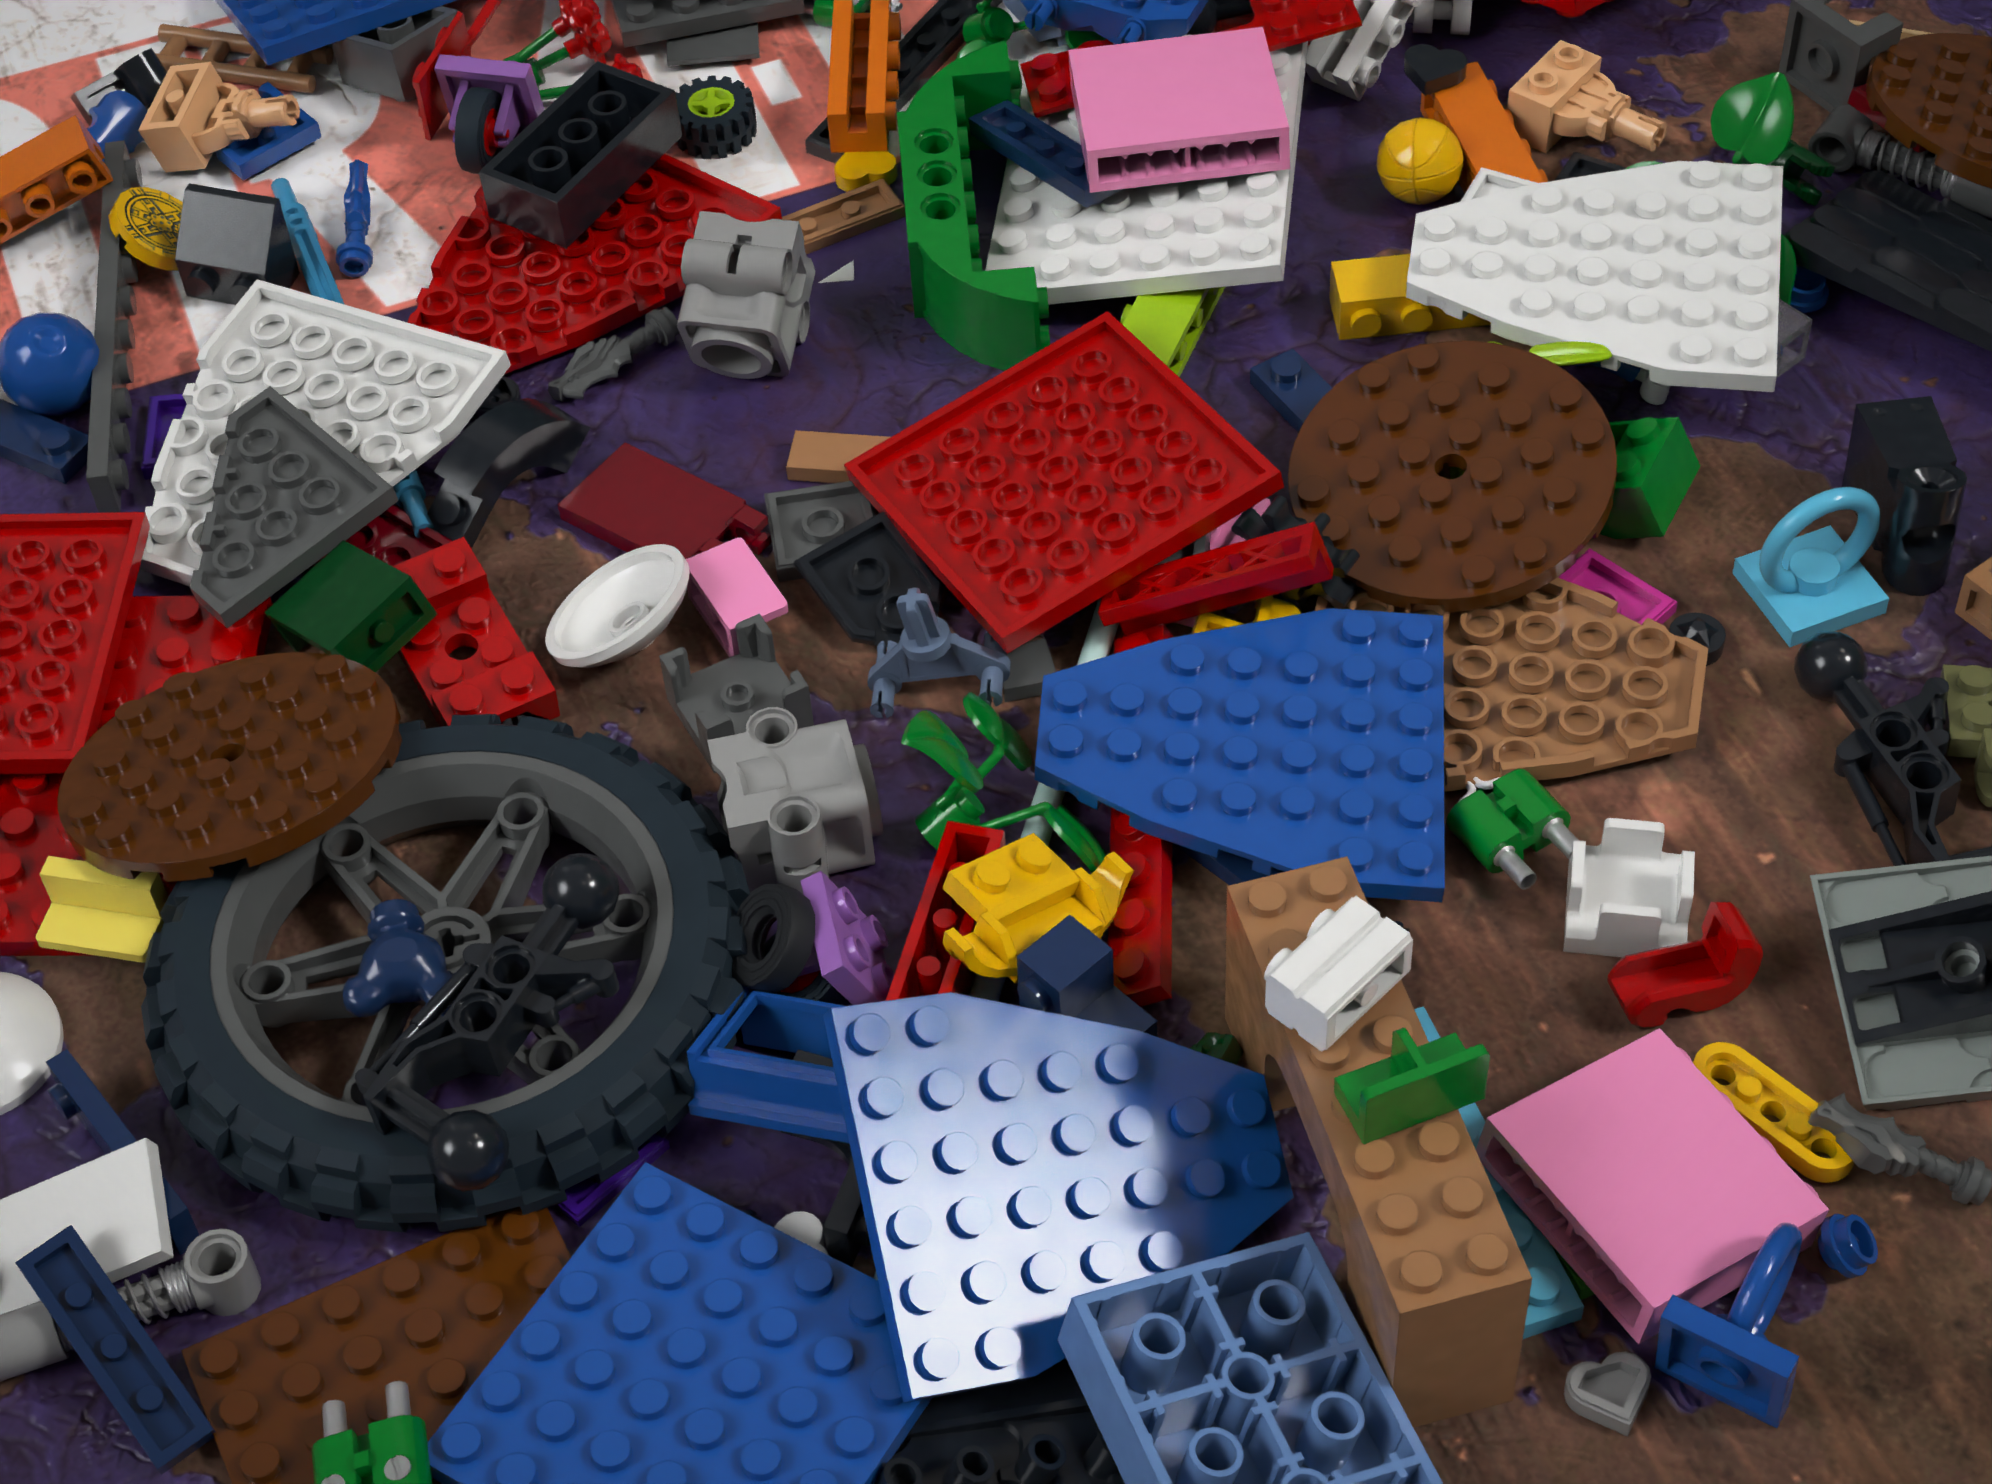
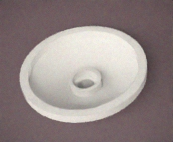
M655 544L629 551L600 567L566 597L553 615L545 637L546 647L558 663L564 666L590 668L622 660L648 647L670 623L685 596L690 574L687 560L677 548L666 544Z
M0 972L1 1116L24 1103L41 1088L51 1075L46 1061L61 1053L63 1046L62 1020L51 997L33 981L6 972Z

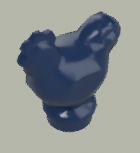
M403 899L387 900L376 905L370 913L367 933L372 943L368 946L361 959L358 974L349 978L343 987V1003L347 1011L359 1018L372 1016L391 1003L420 1000L427 1003L454 975L451 971L447 970L446 959L441 946L433 937L424 934V921L419 915L417 906L412 902ZM451 1005L440 1015L441 1017L446 1014Z

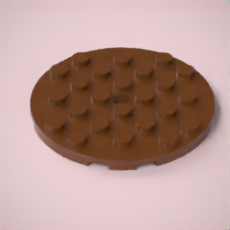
M1962 33L1924 34L1902 39L1898 44L1891 45L1889 49L1879 53L1867 80L1866 97L1872 111L1882 112L1886 116L1887 121L1884 128L1908 149L1915 148L1919 144L1937 155L1934 165L1968 181L1992 189V37Z
M1445 341L1419 344L1383 356L1352 372L1326 393L1311 410L1295 439L1289 461L1288 488L1294 517L1306 519L1307 523H1310L1316 519L1319 513H1326L1331 521L1323 530V536H1329L1334 547L1337 549L1357 550L1360 557L1344 578L1367 590L1369 598L1406 609H1411L1412 603L1444 605L1445 612H1457L1491 607L1520 598L1543 587L1576 563L1575 556L1586 546L1592 537L1597 539L1608 519L1613 506V494L1617 477V456L1612 430L1602 408L1593 395L1566 370L1547 359L1512 346L1480 341ZM1445 463L1449 467H1458L1465 471L1463 475L1455 479H1446L1438 476L1439 472L1443 470V464Z
M310 652L266 654L226 662L195 673H178L168 678L164 682L163 687L139 700H131L119 706L115 711V716L97 730L85 743L84 747L78 751L65 771L59 787L57 798L59 817L75 851L89 864L115 876L134 880L141 872H160L163 874L166 882L213 877V866L231 863L244 858L247 859L249 867L286 854L324 834L358 809L375 792L372 783L373 779L382 768H392L399 754L402 742L399 732L401 716L389 686L378 674L370 668L338 654L327 655Z

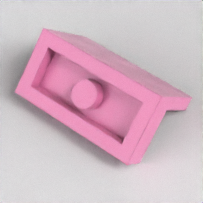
M735 538L686 559L690 569L687 586L689 598L729 657L739 654L735 629L737 623L759 613L764 621L768 622L788 612L786 599L742 538Z

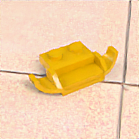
M1032 833L948 872L942 889L977 923L974 931L965 936H962L954 927L945 931L942 943L945 950L954 959H959L969 970L978 975L992 978L1009 977L1016 984L1018 983L1017 956L1068 915L1073 916L1101 939L1116 915L1117 908L1120 905L1134 870L1115 852L1107 854L1102 863L1091 874L1087 873L1082 867L1072 870L1035 833Z

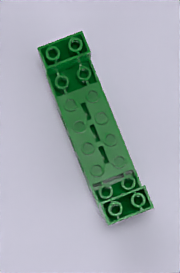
M1001 41L977 49L951 62L923 85L914 96L906 111L897 112L914 318H925L937 335L960 353L981 364L1002 371L1009 369L1050 345L1049 326H1040V319L1049 318L1047 287L1037 288L1035 268L1024 267L982 271V261L979 258L978 224H975L974 191H972L971 159L968 156L969 151L992 148L970 135L968 118L1005 100L1021 108L1020 98H1012L1011 90L1020 89L1018 60H1009L1007 41Z

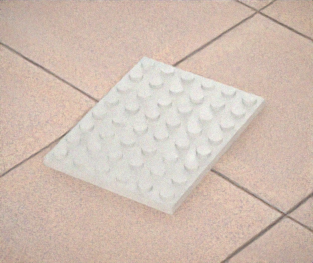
M1308 41L1270 52L1289 124L1290 169L1127 188L1107 197L1100 204L1091 205L1086 208L1007 159L985 271L1034 267L1037 288L1047 287L1048 305L1283 281ZM1046 51V52H1042V53H1040V54H1038V55L1045 54V53H1053V54H1056L1057 52H1054V51ZM1038 55L1028 56L1027 62L1033 60ZM1023 78L1020 94L1021 108L1034 116ZM1074 107L1038 117L1041 121L1081 144Z

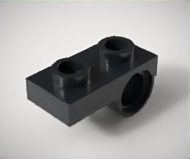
M150 48L132 57L115 71L78 90L71 96V99L89 126L92 123L89 109L94 106L97 107L100 100L106 94L116 90L125 91L135 96L148 110L167 71L153 49Z

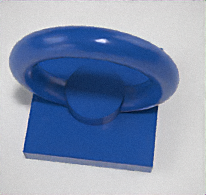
M1786 1222L1779 1224L1772 1230L1750 1266L1729 1315H1714L1672 1295L1661 1315L1655 1360L1656 1369L1776 1429L1789 1406L1799 1356L1769 1342L1764 1333L1780 1303L1795 1267L1802 1243V1235L1799 1228L1792 1223Z

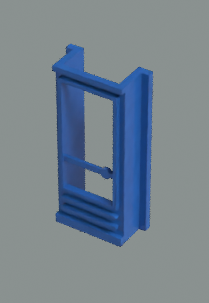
M743 986L745 988L743 992L745 991L737 1012L729 1021L726 1020L743 992L723 1015L716 1014L687 1051L690 1074L695 1082L694 1098L688 1104L690 1114L849 1143L834 1067L725 1048L741 1027L744 1044L794 1053L799 1049L832 1059L823 1014L830 1008L845 1005L754 990L750 992L749 988Z

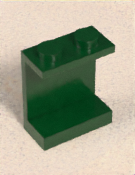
M344 540L264 612L294 651L299 652L305 645L310 643L328 656L334 654L342 655L349 660L370 668L375 673L437 615V612L411 576Z

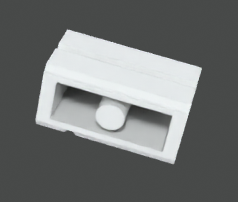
M1357 896L1351 897L1336 912L1332 909L1324 910L1313 921L1309 928L1307 939L1294 951L1289 948L1280 950L1268 964L1264 974V979L1266 980L1265 1007L1268 1013L1289 1029L1295 1028L1300 1037L1321 1052L1323 1050L1326 1051L1411 970L1413 939L1410 932L1388 917L1383 919L1378 910Z

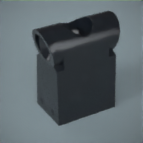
M1931 396L1856 404L1842 487H1855L1865 490L1876 499L1880 508L1881 518L1878 533L1871 545L1874 550L1882 551L1883 553L1881 560L1882 572L1887 582L1896 590L1912 596H1925L1935 593L1945 583L1967 483L1965 472L1956 467V455Z

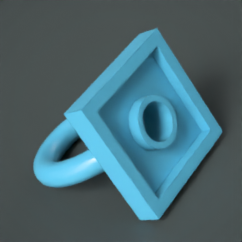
M1838 487L1808 498L1788 512L1776 524L1765 540L1761 550L1735 558L1733 575L1789 647L1801 644L1817 633L1837 631L1885 614L1887 611L1889 597L1859 561L1874 541L1881 518L1880 508L1876 499L1865 490L1855 487ZM1851 509L1856 511L1858 515L1855 529L1845 543L1831 525L1796 537L1810 523L1828 513Z

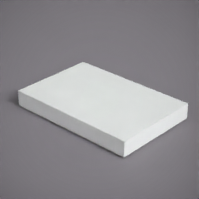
M147 1138L141 1139L0 1199V1314L41 1301L15 1262L70 1225L73 1226L112 1283L174 1257L157 1144Z

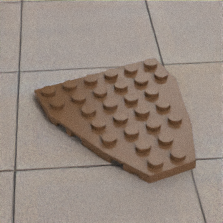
M1557 577L1529 594L1499 605L1476 610L1445 612L1444 605L1412 603L1411 609L1388 605L1369 598L1367 590L1357 586L1358 590L1344 608L1443 615L1444 792L1467 789V781L1474 785L1476 784L1473 780L1474 777H1478L1482 781H1489L1502 777L1516 769L1529 771L1539 781L1573 777L1696 748L1708 648L1688 637L1676 636L1670 633L1666 626L1650 618H1647L1642 625L1617 612V601L1601 593ZM1318 596L1315 611L1335 608L1328 600Z

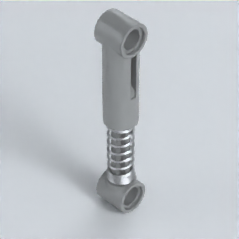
M220 1228L209 1230L197 1236L189 1244L183 1260L180 1263L176 1262L175 1265L172 1263L170 1266L166 1265L164 1268L165 1272L162 1268H159V1275L147 1278L142 1273L141 1281L130 1284L129 1280L125 1279L123 1282L124 1287L117 1289L138 1321L142 1320L144 1323L150 1324L152 1316L159 1314L166 1319L169 1311L174 1308L180 1313L183 1310L187 1311L188 1308L192 1310L193 1307H198L199 1310L206 1309L213 1315L224 1317L239 1314L248 1309L257 1300L261 1290V1277L243 1237L233 1230ZM224 1270H229V1271L223 1273L222 1275H217L218 1273H220V1272H222V1271H224ZM42 1301L0 1314V1382L68 1359L69 1350H74Z

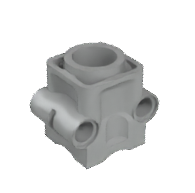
M699 212L694 237L686 241L683 249L681 276L686 288L677 322L679 333L694 364L724 376L740 379H754L766 375L783 377L789 374L796 343H804L808 334L810 324L809 299L816 272L812 259L806 255L804 236L799 221L770 219L760 222H747L735 219L725 213Z
M767 707L750 716L746 723V732L707 740L712 768L721 778L717 799L723 828L729 836L731 848L738 854L737 860L742 863L750 893L764 884H780L795 888L803 894L800 880L819 871H822L829 878V874L875 865L872 837L883 835L880 804L867 749L864 743L853 745L846 719L798 729L796 718L788 710L779 707Z

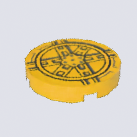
M134 187L120 193L108 215L110 229L114 236L117 238L118 234H120L127 242L124 248L133 257L147 265L167 271L178 270L175 255L183 202L166 192L148 187Z

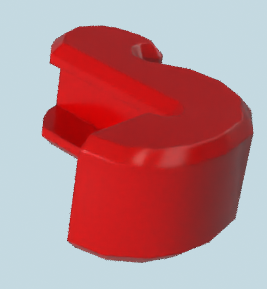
M1710 902L1701 926L1702 938L1626 955L1615 963L1608 974L1607 981L1631 1024L1638 1027L1660 1026L1667 1019L1666 1014L1679 1008L1693 1012L1713 1010L1729 1003L1748 988L1761 966L1763 950L1740 909L1731 902Z

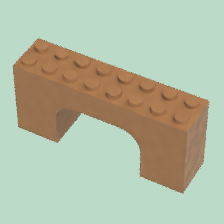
M1343 857L1227 886L1225 1019L1231 1035L1235 1036L1244 1051L1241 1056L1244 1068L1264 1075L1273 1112L1294 1106L1297 1107L1338 1214L1347 1256L1346 1302L1413 1428L1513 1401L1532 1277L1458 1109L1363 1145L1334 1094L1335 1077L1391 1057L1393 1031L1404 1027L1411 1035L1417 1047L1428 1043V1039L1402 980L1392 987L1334 1044L1322 1052L1300 1037L1295 1028L1291 1030L1271 1016L1265 1007L1266 980L1264 979V974L1272 958L1280 950L1289 948L1294 951L1307 939V934L1313 921L1324 910L1332 909L1336 912L1351 897L1354 898L1355 896L1368 903L1348 857Z

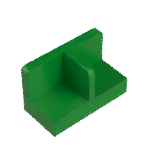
M1403 1027L1393 1031L1391 1057L1335 1077L1334 1094L1364 1145L1485 1099L1490 1054L1483 1044L1465 1049L1456 1032L1417 1047L1407 1029Z

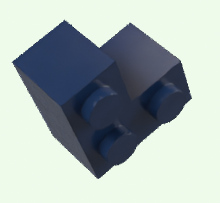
M1068 915L1017 956V990L1020 1006L1135 1029L1158 1037L1157 1020L1114 986L1113 949L1073 916Z

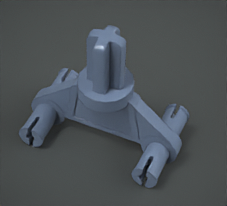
M909 588L907 594L899 596L896 605L904 629L898 644L891 640L887 641V651L884 641L877 645L876 664L870 668L868 674V687L873 691L870 706L871 714L877 718H883L885 708L886 718L892 716L894 713V697L901 690L903 682L976 675L981 680L979 694L981 699L991 706L992 697H994L993 703L995 707L1000 705L1003 701V682L1008 680L1010 676L1011 661L993 637L986 631L984 634V646L959 637L958 634L951 633L945 620L935 615L929 595L921 593L919 588Z

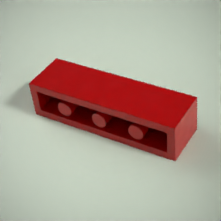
M947 821L885 1001L948 992L968 996L975 972L969 970L959 959H954L945 950L942 942L945 931L954 927L962 936H965L974 931L977 922L942 888L949 871L1006 846L1004 830Z

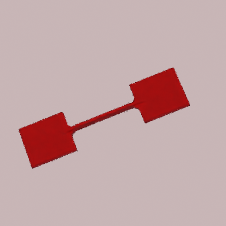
M487 0L468 31L466 30L464 13L458 11L450 25L443 27L438 33L435 48L427 61H423L417 66L413 75L412 86L416 91L419 105L418 113L422 119L424 134L427 140H432L449 113L434 70L439 54L471 56V46L480 37L502 0Z
M1249 0L1255 16L1254 19L1245 25L1224 31L1263 27L1269 52L1360 27L1362 26V21L1353 0ZM1107 39L1102 41L1091 40L1082 43L1074 49L1113 45V43ZM1068 50L1056 54H1041L1031 61L1020 64L1036 118L1074 107Z

